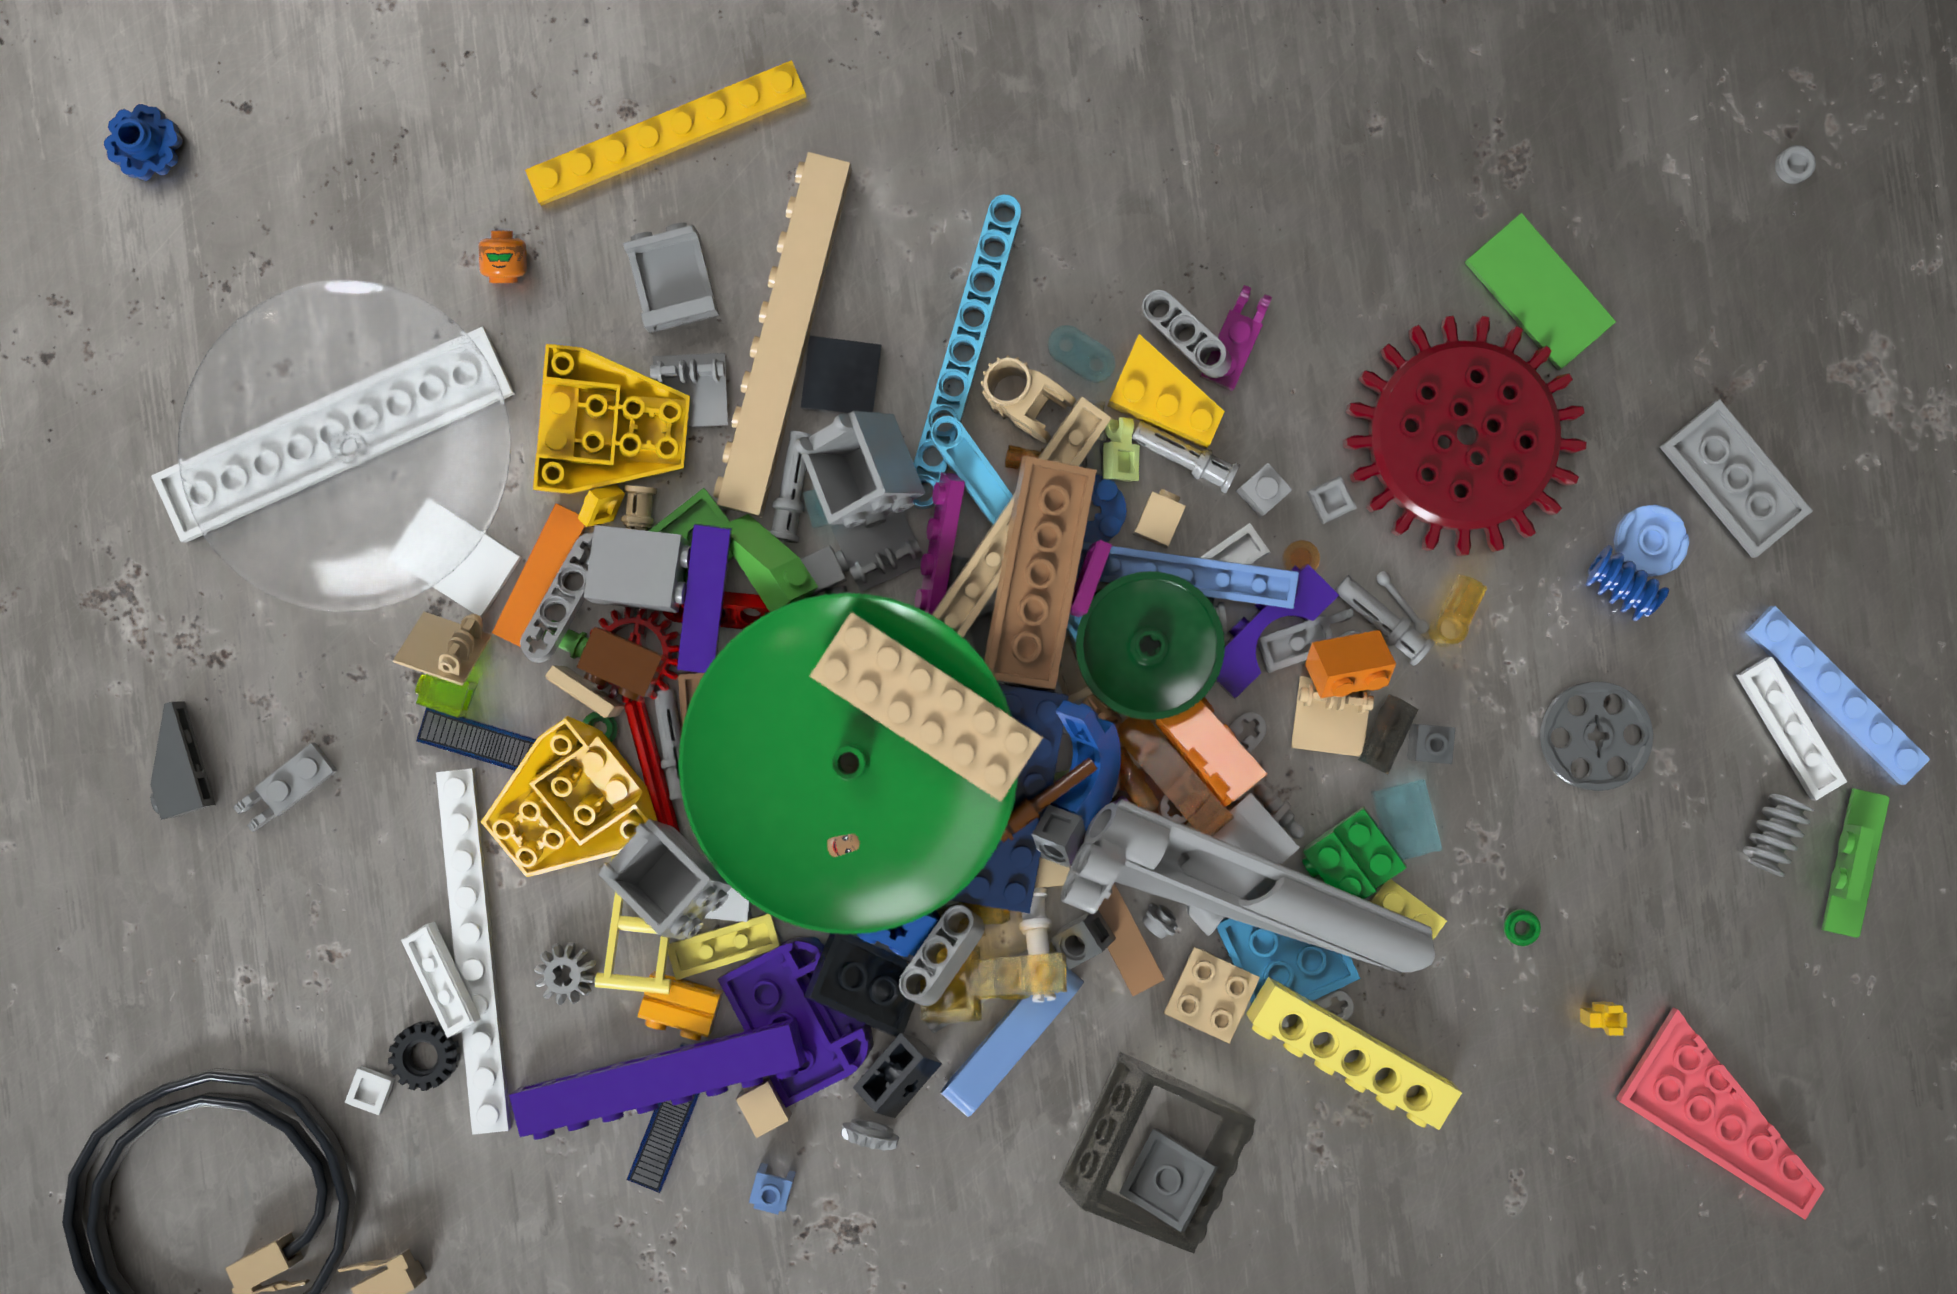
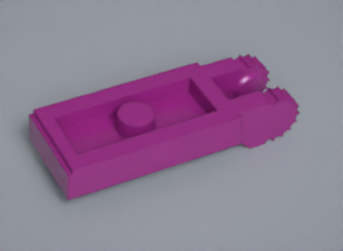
M1246 285L1243 286L1233 309L1229 310L1217 337L1231 356L1230 369L1225 375L1218 378H1210L1203 373L1200 375L1201 378L1232 392L1263 326L1261 321L1272 299L1271 296L1266 294L1260 298L1253 319L1240 314L1244 304L1247 303L1251 295V288ZM1210 352L1206 365L1216 364L1221 358V352Z

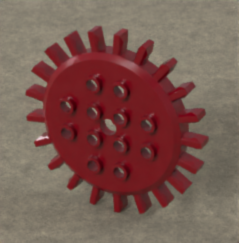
M1446 316L1441 323L1444 343L1431 347L1425 331L1420 325H1417L1408 331L1410 341L1415 347L1417 355L1407 361L1395 347L1388 343L1379 352L1395 371L1390 378L1385 381L1374 372L1367 370L1363 371L1359 376L1358 380L1365 387L1376 391L1378 396L1373 407L1361 402L1347 405L1345 413L1354 418L1367 419L1370 422L1368 435H1353L1343 440V448L1350 450L1368 448L1372 464L1359 467L1349 476L1352 482H1364L1372 476H1377L1384 488L1382 493L1373 497L1367 504L1366 508L1370 513L1383 509L1390 500H1393L1403 509V513L1394 522L1391 533L1395 536L1406 532L1413 519L1416 518L1428 524L1427 531L1422 540L1423 550H1434L1439 543L1441 529L1455 530L1456 532L1455 550L1457 556L1469 555L1471 549V530L1483 528L1491 551H1499L1504 549V538L1500 532L1499 523L1510 519L1518 533L1524 538H1528L1534 535L1536 531L1533 523L1524 513L1527 507L1534 502L1543 512L1550 515L1558 514L1562 509L1555 499L1543 491L1550 479L1562 485L1571 486L1577 484L1579 476L1571 470L1558 467L1557 461L1560 451L1571 454L1586 449L1587 442L1577 438H1562L1560 422L1577 419L1585 414L1584 407L1571 405L1565 409H1557L1552 394L1566 388L1573 378L1570 373L1558 375L1549 383H1545L1536 370L1547 361L1552 351L1548 346L1533 352L1527 362L1514 354L1516 346L1521 341L1523 329L1518 326L1511 329L1505 335L1503 344L1500 347L1487 343L1490 330L1489 317L1482 316L1477 319L1473 327V341H1459L1457 323L1454 316ZM1472 371H1478L1481 374L1482 380L1480 383H1474L1471 380L1470 374ZM1423 387H1429L1433 391L1432 399L1427 400L1422 397L1421 390ZM1505 387L1513 389L1514 398L1512 400L1504 397L1503 390ZM1456 403H1461L1465 406L1466 412L1464 416H1459L1454 412ZM1411 419L1416 422L1417 429L1415 432L1406 430V420ZM1489 419H1493L1498 423V430L1496 432L1488 430L1487 422ZM1461 425H1469L1475 430L1476 438L1471 445L1462 444L1458 440L1457 430ZM1439 436H1446L1449 439L1450 443L1447 449H1443L1438 445ZM1521 436H1527L1531 440V445L1528 449L1520 445ZM1473 452H1478L1482 456L1480 465L1472 463L1470 457ZM1424 468H1429L1433 472V479L1431 481H1425L1422 478L1421 473ZM1506 468L1514 471L1515 477L1513 481H1507L1504 478L1503 472ZM1457 484L1463 485L1466 489V494L1463 498L1457 497L1454 493V488Z

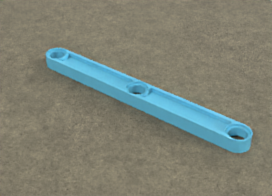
M942 416L933 423L930 430V438L952 471L965 481V489L990 524L993 525L1013 495L961 422L952 416ZM950 423L956 427L957 438L954 442L943 443L937 438L936 430L939 425ZM1069 614L1067 631L1076 642L1077 630L1082 616L1076 617Z

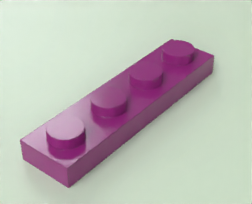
M941 472L940 481L936 482L933 488L932 498L935 510L933 518H930L926 530L929 546L927 554L924 553L921 559L922 587L917 589L915 594V607L931 615L946 595L965 481L954 473Z

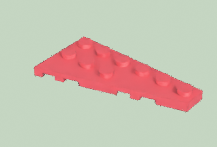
M1673 1007L1616 1097V1100L1806 1220L1823 1193L1824 1187L1797 1154L1789 1148L1775 1127L1767 1121L1748 1094L1725 1066L1717 1060L1703 1039L1686 1022L1685 1017L1680 1011Z

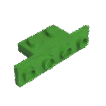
M1855 788L1851 790L1844 827L1839 839L1836 864L1831 875V887L1821 930L1858 938L1861 934L1890 800L1886 795Z

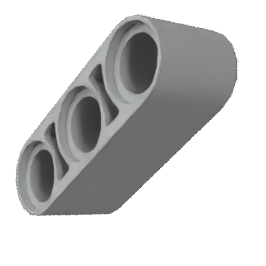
M1155 290L1145 297L1142 309L1152 326L1203 374L1210 378H1218L1228 372L1232 361L1226 347L1170 293L1165 290ZM1160 304L1170 305L1166 315L1154 317V310ZM1187 327L1195 328V334L1190 340H1179V334L1183 329ZM1212 351L1221 352V358L1216 364H1204V359L1208 353Z
M963 905L950 907L940 918L902 973L899 980L901 993L906 998L922 1006H930L936 1003L982 938L984 933L982 918ZM968 917L969 925L967 929L958 933L959 922ZM947 948L948 955L942 963L937 964L938 952L941 949ZM925 978V990L916 995L915 987L917 983Z

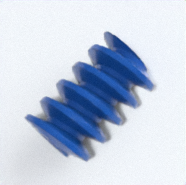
M1606 546L1591 563L1587 571L1589 575L1585 585L1589 587L1597 581L1600 582L1597 591L1599 596L1608 590L1612 591L1609 599L1610 604L1615 603L1619 599L1624 600L1620 609L1622 613L1632 607L1635 608L1632 617L1634 622L1643 616L1648 617L1653 614L1667 598L1669 588L1663 587L1659 589L1660 583L1657 579L1652 578L1647 581L1648 574L1645 570L1635 572L1636 564L1633 561L1623 564L1624 555L1620 552L1611 555L1612 546Z

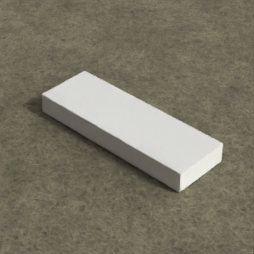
M428 923L403 938L401 941L447 1038L457 1035L480 1021L481 1018L436 923Z

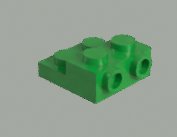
M1364 806L1305 845L1303 850L1306 857L1302 859V862L1313 878L1320 875L1326 884L1362 899H1366L1375 893L1379 886L1407 868V864Z

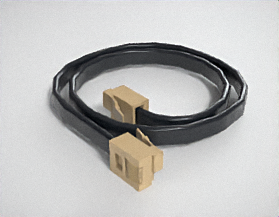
M214 1068L164 1083L131 1100L91 1133L68 1174L62 1226L73 1268L85 1294H136L117 1270L106 1229L111 1182L132 1144L165 1117L201 1106L247 1111L284 1132L311 1167L317 1189L314 1215L302 1235L294 1239L290 1232L225 1268L234 1286L231 1289L233 1294H256L262 1291L273 1292L306 1285L310 1282V1279L294 1282L281 1280L265 1286L261 1285L262 1282L289 1269L304 1259L300 1250L318 1236L331 1213L334 1186L339 1201L334 1246L312 1287L303 1294H321L325 1291L350 1247L356 1196L343 1149L334 1132L306 1096L265 1073ZM210 1081L255 1086L292 1107L319 1142L325 1154L324 1156L297 1120L258 1098L208 1092L158 1107L116 1140L92 1183L86 1236L82 1221L87 1174L108 1136L142 1108L172 1092ZM410 1249L386 1260H371L343 1266L338 1269V1272L354 1269L368 1271L387 1265V1267L365 1277L351 1288L353 1294H406L427 1279L419 1260L415 1261Z

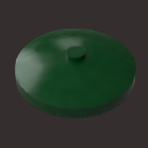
M1147 571L1133 573L1105 586L1092 599L1087 614L1082 615L1076 635L1078 667L1090 691L1098 700L1113 711L1140 720L1169 718L1196 705L1205 697L1216 682L1224 659V632L1220 618L1209 599L1188 581L1163 572Z

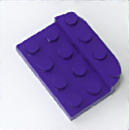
M816 937L789 939L780 946L727 972L717 979L744 1031L796 1018L807 1061L801 1068H798L799 1073L784 1079H777L776 1074L769 1076L785 1108L853 1074L866 1060L874 1046L870 1026L804 997L825 946Z

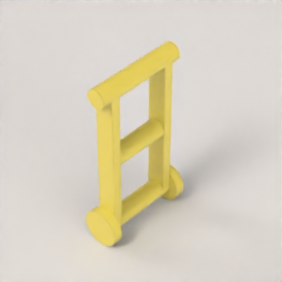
M615 892L604 973L597 972L595 987L669 994L671 979L664 978L670 938L662 936L660 938L655 978L613 974L619 930L657 934L641 917L621 916L624 900Z

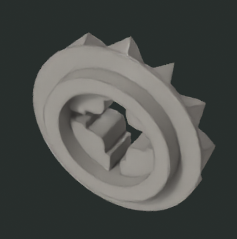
M853 1119L851 1122L842 1124L841 1135L846 1140H849L850 1143L861 1145V1147L882 1151L892 1150L897 1147L899 1136L893 1133L894 1130L880 1123Z

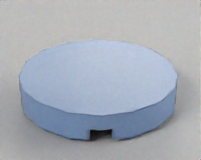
M1655 504L1637 507L1625 514L1616 527L1613 539L1615 553L1620 552L1624 555L1623 564L1633 561L1636 564L1635 572L1645 570L1648 577L1665 575L1676 569L1686 557L1689 546L1688 533L1686 534L1681 517L1671 509Z

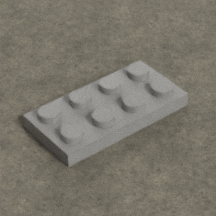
M1720 399L1710 404L1660 446L1752 558L1758 557L1813 511Z

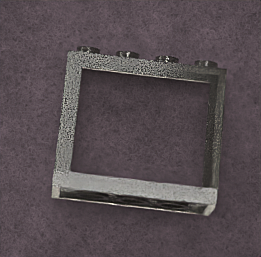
M1120 1052L1059 1184L1081 1209L1194 1254L1198 1244L1206 1236L1207 1225L1214 1210L1222 1202L1223 1191L1229 1178L1237 1170L1238 1158L1245 1144L1252 1138L1256 1120L1242 1108ZM1154 1085L1222 1116L1203 1156L1219 1166L1184 1232L1176 1230L1131 1200L1106 1189Z

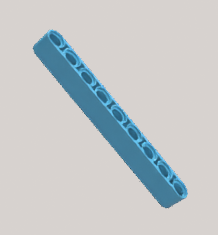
M999 195L989 205L913 463L921 483H928L933 488L935 483L940 481L941 472L947 473L949 465L943 459L939 465L929 466L923 461V455L928 449L936 448L930 438V430L935 417L939 414H948L962 422L1020 224L1021 207L1016 198L1011 195ZM1008 207L1014 212L1015 216L1008 222H1001L994 214L999 208ZM995 241L1001 243L1005 250L1000 256L991 257L985 252V246L989 242ZM981 276H988L994 281L995 285L990 291L981 292L974 286L975 280ZM977 310L983 314L984 321L979 326H969L964 321L965 314L969 311ZM958 346H970L974 350L973 357L966 362L957 360L954 356V351ZM951 379H957L964 385L963 392L955 397L947 395L943 389L945 383ZM953 425L950 430L945 432L936 430V435L941 442L951 443L957 438V430ZM932 497L927 501L913 500L914 507L926 510L935 505Z

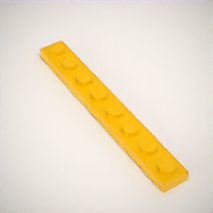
M791 60L525 169L538 203L543 206L807 96Z

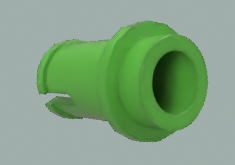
M545 629V631H544L543 638H544L546 632L548 631V630H546V629ZM568 629L558 647L569 652L571 658H580L589 639L588 635L585 632L579 634Z

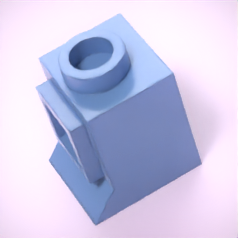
M761 1163L756 1173L749 1203L754 1204L753 1208L778 1215L779 1211H786L796 1172L789 1170L786 1178L767 1174L768 1164Z

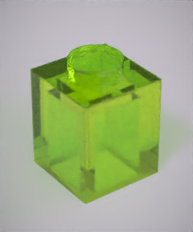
M422 674L415 688V694L419 695L416 704L455 717H466L477 682L466 679L463 686L429 674Z

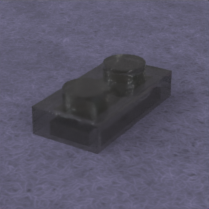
M1389 694L1384 705L1379 710L1377 721L1369 738L1364 742L1362 753L1358 760L1388 775L1419 709Z

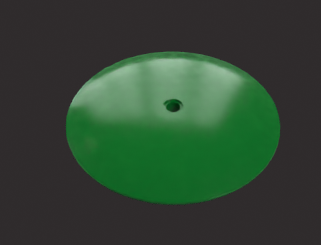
M826 594L802 599L762 616L743 629L722 649L702 676L691 698L680 739L679 777L684 808L691 829L712 866L734 890L762 911L784 922L825 933L860 934L892 929L913 922L953 899L975 878L995 851L1006 829L1017 788L1016 778L1000 802L810 677L852 612L1011 716L1007 701L995 676L980 655L956 631L933 615L912 605L870 594ZM846 752L854 753L859 759V768L855 773H848L841 767V757ZM848 834H855L858 837L860 844L857 850L836 857L829 853V838Z

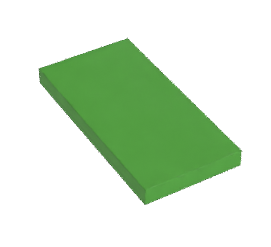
M1522 213L1464 262L1537 347L1541 349L1548 346L1552 350L1548 359L1558 371L1616 323L1614 318Z

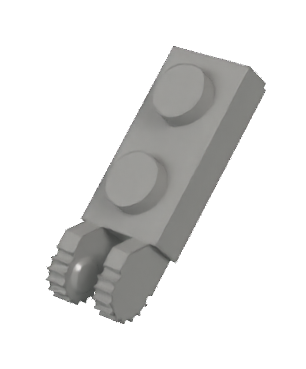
M1353 608L1330 616L1322 615L1314 621L1308 620L1259 637L1257 645L1267 673L1305 661L1312 642L1334 638L1330 625L1350 620L1351 617L1355 616ZM1360 629L1351 630L1338 637L1359 634L1361 631Z
M310 743L254 787L255 791L245 796L233 808L240 814L251 809L259 800L263 799L269 809L255 816L247 825L254 832L275 816L284 814L336 773L337 770L317 744Z

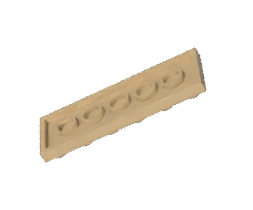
M852 612L810 675V677L1000 802L1043 738Z

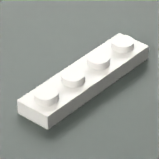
M1766 657L1736 675L1811 800H1818L1847 782L1773 657Z

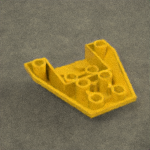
M546 344L533 490L572 494L683 469L690 396L585 348Z
M566 716L537 738L481 823L526 877L616 855L637 833L635 828L640 823L645 824L649 819L657 821L647 786L606 735L595 727Z

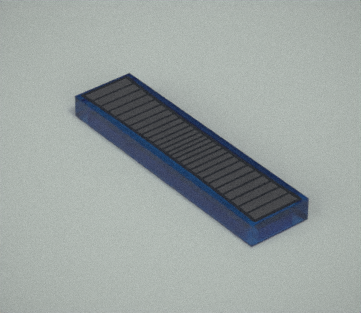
M430 706L426 707L416 739L417 742L513 771L517 769L537 740V738Z
M682 1042L679 1047L686 1046L689 1044ZM701 1093L693 1094V1100L679 1105H672L671 1100L658 1103L659 1108L654 1110L626 1180L661 1193Z

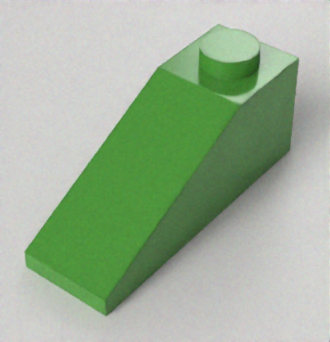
M749 514L719 526L732 528L730 551L770 612L793 602L810 598L818 588L801 559Z

